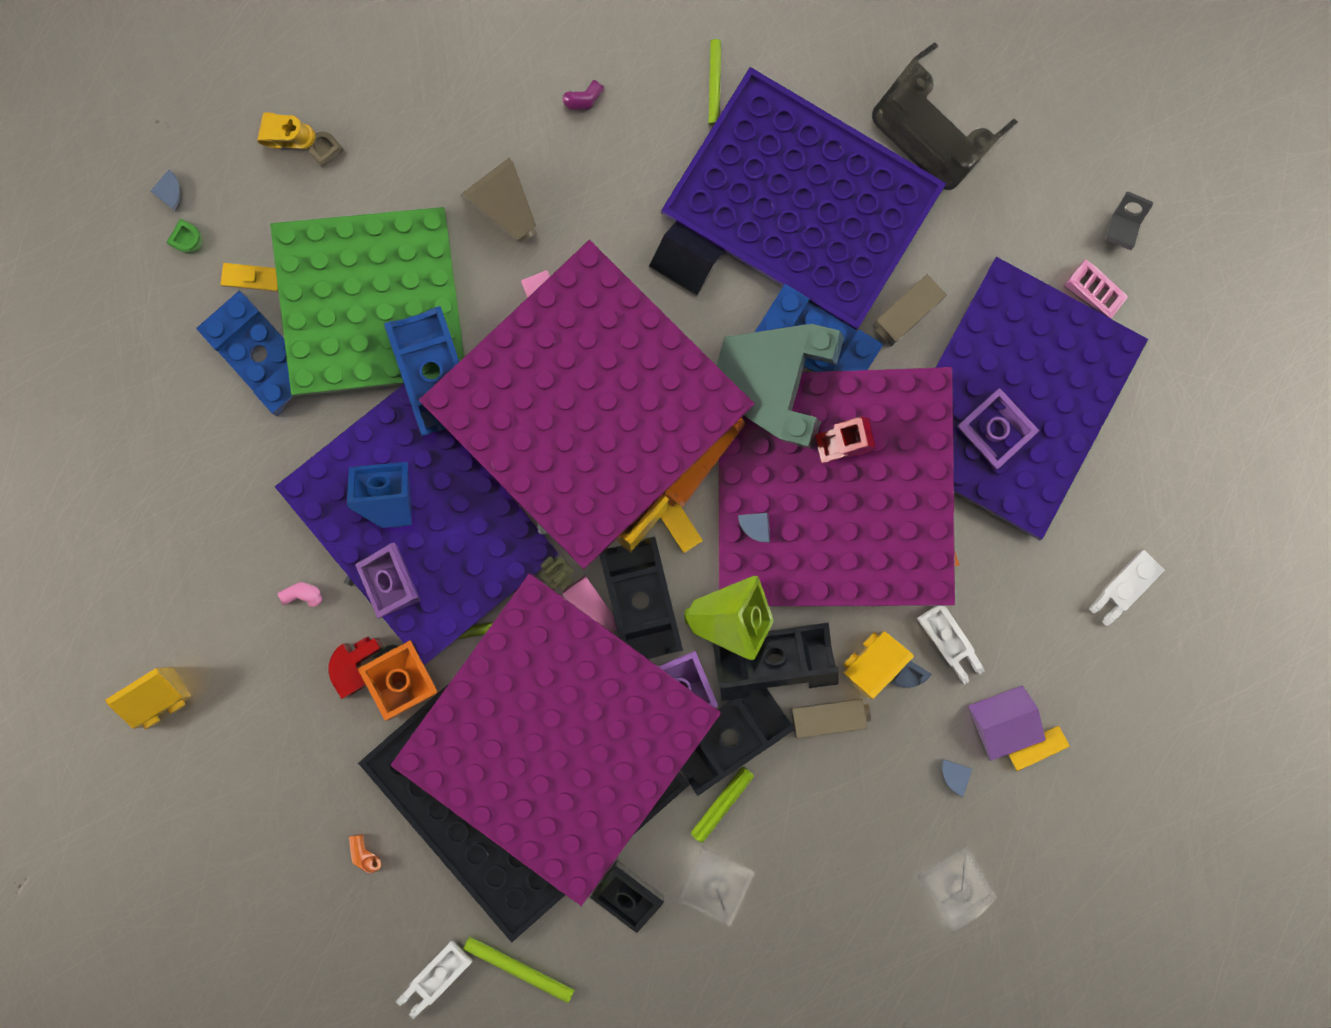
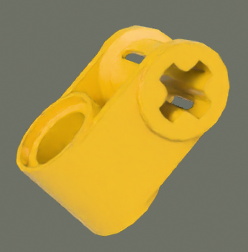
M269 112L262 114L257 138L259 144L276 149L291 148L304 150L314 143V129L310 125L301 123L296 116L279 115Z

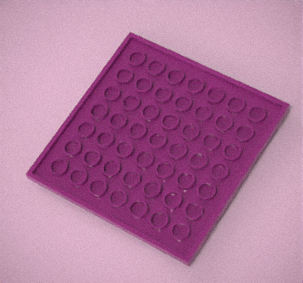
M590 239L419 399L420 403L584 570L755 404Z
M952 367L803 372L792 411L818 418L821 421L818 433L832 430L835 424L858 417H866L870 420L876 449L863 455L850 456L826 464L821 462L817 442H815L813 450L788 444L747 417H742L746 425L719 459V590L751 576H759L769 606H956ZM768 513L771 543L759 542L749 537L743 531L738 515Z
M529 573L391 763V766L582 907L720 716L721 712Z

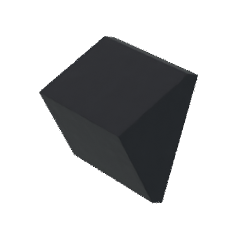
M676 221L664 234L649 267L698 296L724 255L725 250Z
M618 860L590 897L636 933L639 932L664 903V895Z

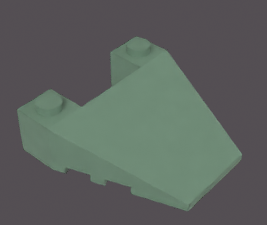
M806 324L724 337L717 367L755 403L744 415L745 417L785 443L813 450L816 442L815 434H818L821 421L813 416L793 412L792 408L806 358L837 365L844 335L840 330L815 324Z

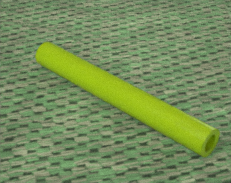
M469 936L463 950L566 1003H569L574 993V989Z

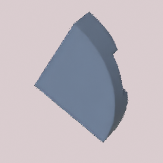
M168 170L152 188L151 192L176 211L181 201L180 183L177 177Z
M768 513L738 515L739 523L749 537L759 542L771 543Z
M909 661L893 678L891 684L903 688L915 687L926 682L932 674Z
M943 759L941 771L946 784L954 793L963 797L972 769Z

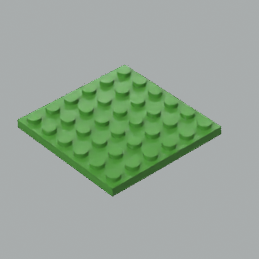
M445 207L270 223L292 397L404 384L384 328V323L409 318L441 306L459 362L464 358ZM428 363L422 369L423 375L427 379H435L440 374L439 367L434 363Z

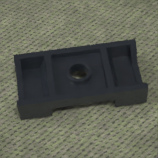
M655 536L641 540L631 553L622 545L607 548L599 556L619 638L648 659L683 651ZM637 592H644L649 596V604L644 609H638L632 603V598Z
M829 623L769 631L755 660L744 658L713 643L721 701L751 697L750 690L807 682L809 688L839 684V671L834 661ZM772 654H778L783 657L781 661L776 663L770 662L767 658Z
M768 688L750 690L751 697L733 699L718 709L721 712L720 716L681 768L682 773L697 796L795 730ZM732 729L737 732L738 741L735 745L726 746L722 743L721 735L725 730Z

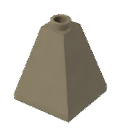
M510 157L461 194L463 200L515 240L520 239L524 243L537 233L534 230L536 223L514 163Z

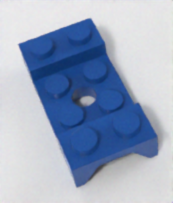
M784 284L755 332L806 324H815L840 330L844 335V340L837 365L806 358L804 368L812 372L868 370L883 346L882 343L863 331H856L809 302L808 297L787 284Z
M239 290L196 329L254 391L253 393L275 416H278L282 413L287 402L293 398L290 389L285 340L248 297ZM258 347H264L267 350V357L262 362H255L253 360V352Z
M441 306L409 318L384 323V328L402 376L421 437L445 430L446 428L420 403L419 399L459 363ZM428 363H434L439 367L440 374L435 379H427L423 375V367Z

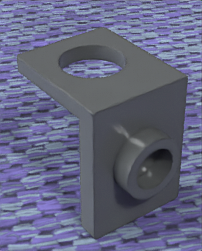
M1127 191L1112 215L1105 240L1132 250L1135 246L1140 225L1152 208L1153 202ZM1131 202L1138 203L1142 207V211L1132 213L1126 209V205Z

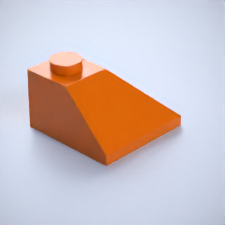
M411 640L357 668L385 721L401 715L438 693Z

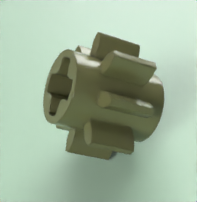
M561 555L556 560L550 556L540 565L544 571L539 576L553 590L558 586L564 590L573 582L570 576L575 571Z

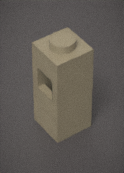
M926 274L873 324L876 329L874 331L875 335L883 343L886 344L888 342L893 346L932 311L947 294Z
M861 698L791 708L796 738L867 729L866 722L871 721L869 705L864 704Z

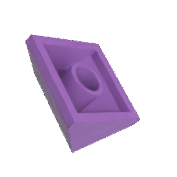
M1000 388L957 426L960 432L996 470L1039 432L1036 426ZM997 398L1006 407L1003 410H999L1006 419L994 417L988 421L985 427L986 438L992 442H1000L1005 439L1010 433L1008 421L1023 436L998 461L995 458L998 457L995 452L969 425L973 419ZM992 422H998L1003 426L1004 434L1002 437H996L991 433L990 425Z
M395 543L385 546L355 564L377 619L420 602L399 547Z
M696 651L658 666L713 707L718 706Z
M1023 685L968 706L990 761L1046 740L1039 709Z

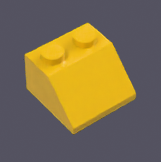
M874 631L862 643L865 648L860 654L852 653L842 664L845 669L841 673L865 697L874 699L914 657L909 650L885 631H881L879 634Z
M161 667L153 669L108 697L105 701L132 729L143 727L144 730H147L161 721L159 716L167 711L169 714H173L186 706L184 701L190 698L191 695L174 667Z

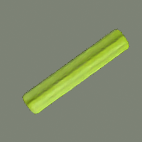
M746 767L739 769L691 831L693 838L701 843L708 838L754 778L751 771Z

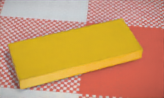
M223 263L220 285L278 292L276 268Z
M677 502L673 507L668 504V509L661 516V519L684 554L703 540L682 507Z
M1059 725L1044 732L1045 741L1008 754L1016 772L1070 747Z

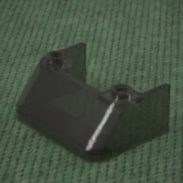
M934 42L911 60L874 107L872 119L874 124L918 167L945 182L944 190H952L999 145L1018 121L1014 118L995 135L986 128H976L966 137L927 99L933 90L934 81L931 74L923 66L939 47Z

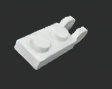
M1141 550L1101 591L1102 594L1089 607V610L1094 614L1100 611L1108 600L1112 601L1116 606L1102 620V623L1109 626L1149 588L1165 569L1145 550Z
M934 606L917 617V620L948 666L952 667L964 685L970 682L968 674L959 664V661L967 657L971 667L979 675L985 672L982 664L974 654V648L946 606Z
M452 939L411 981L408 989L395 1002L399 1006L405 1004L416 991L423 1000L410 1010L409 1016L414 1019L428 1004L431 1005L473 962V959Z

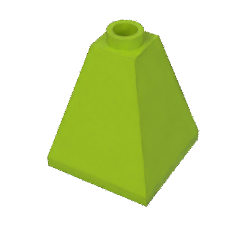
M751 576L695 599L690 608H686L684 612L685 624L690 626L693 634L749 660H755L774 622L759 576Z

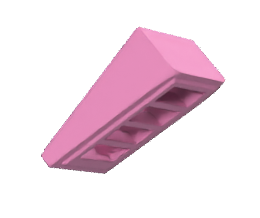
M1086 259L1078 266L1064 285L1098 312L1109 318L1115 315L1128 298L1122 290ZM1086 274L1087 276H1089V278L1085 282V284L1082 285L1079 281ZM1095 281L1098 285L1091 293L1088 288ZM1102 288L1106 289L1107 292L1102 299H1097L1096 296ZM1111 295H1114L1116 297L1115 301L1107 308L1104 304Z

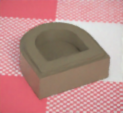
M327 132L315 133L314 143L308 148L310 154L322 168L344 151L336 139Z

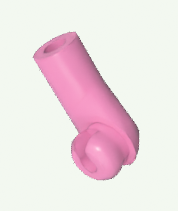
M298 582L278 592L283 605L296 599H301L307 602L310 607H316L321 604L323 599L320 595V590L306 582Z

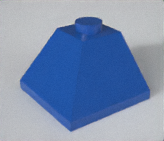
M408 462L349 467L348 508L381 528L412 525Z

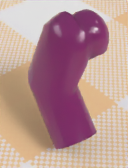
M593 80L586 91L565 92L562 102L570 110H588L603 92L604 86L598 81Z

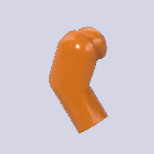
M364 835L349 836L352 863L366 873L378 871L381 867V860L365 849Z

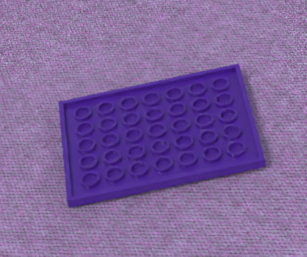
M750 67L666 201L661 214L675 222L677 221L781 286L787 284L808 297L809 302L857 331L946 183Z
M996 256L935 368L952 367L954 493L1038 540H1042L1148 339ZM1000 388L1036 426L1039 432L996 470L960 432L957 426ZM998 398L969 423L974 431L998 456L995 457L997 461L1023 438L1021 433L1009 421L1010 433L1005 439L1000 442H992L986 438L985 427L988 421L994 417L1006 419L999 412V410H1003L1006 407ZM995 421L991 423V433L996 437H1002L1004 434L1003 426Z
M404 384L275 486L277 491L369 602L370 599L355 564L391 543H395L399 547L420 602L382 618L403 643L412 641L424 666L513 594L529 573L536 575L543 568L540 565L551 556L555 559L559 556V553L543 534L538 532V528L508 492L447 429L421 437ZM408 462L412 525L381 528L348 508L349 467Z

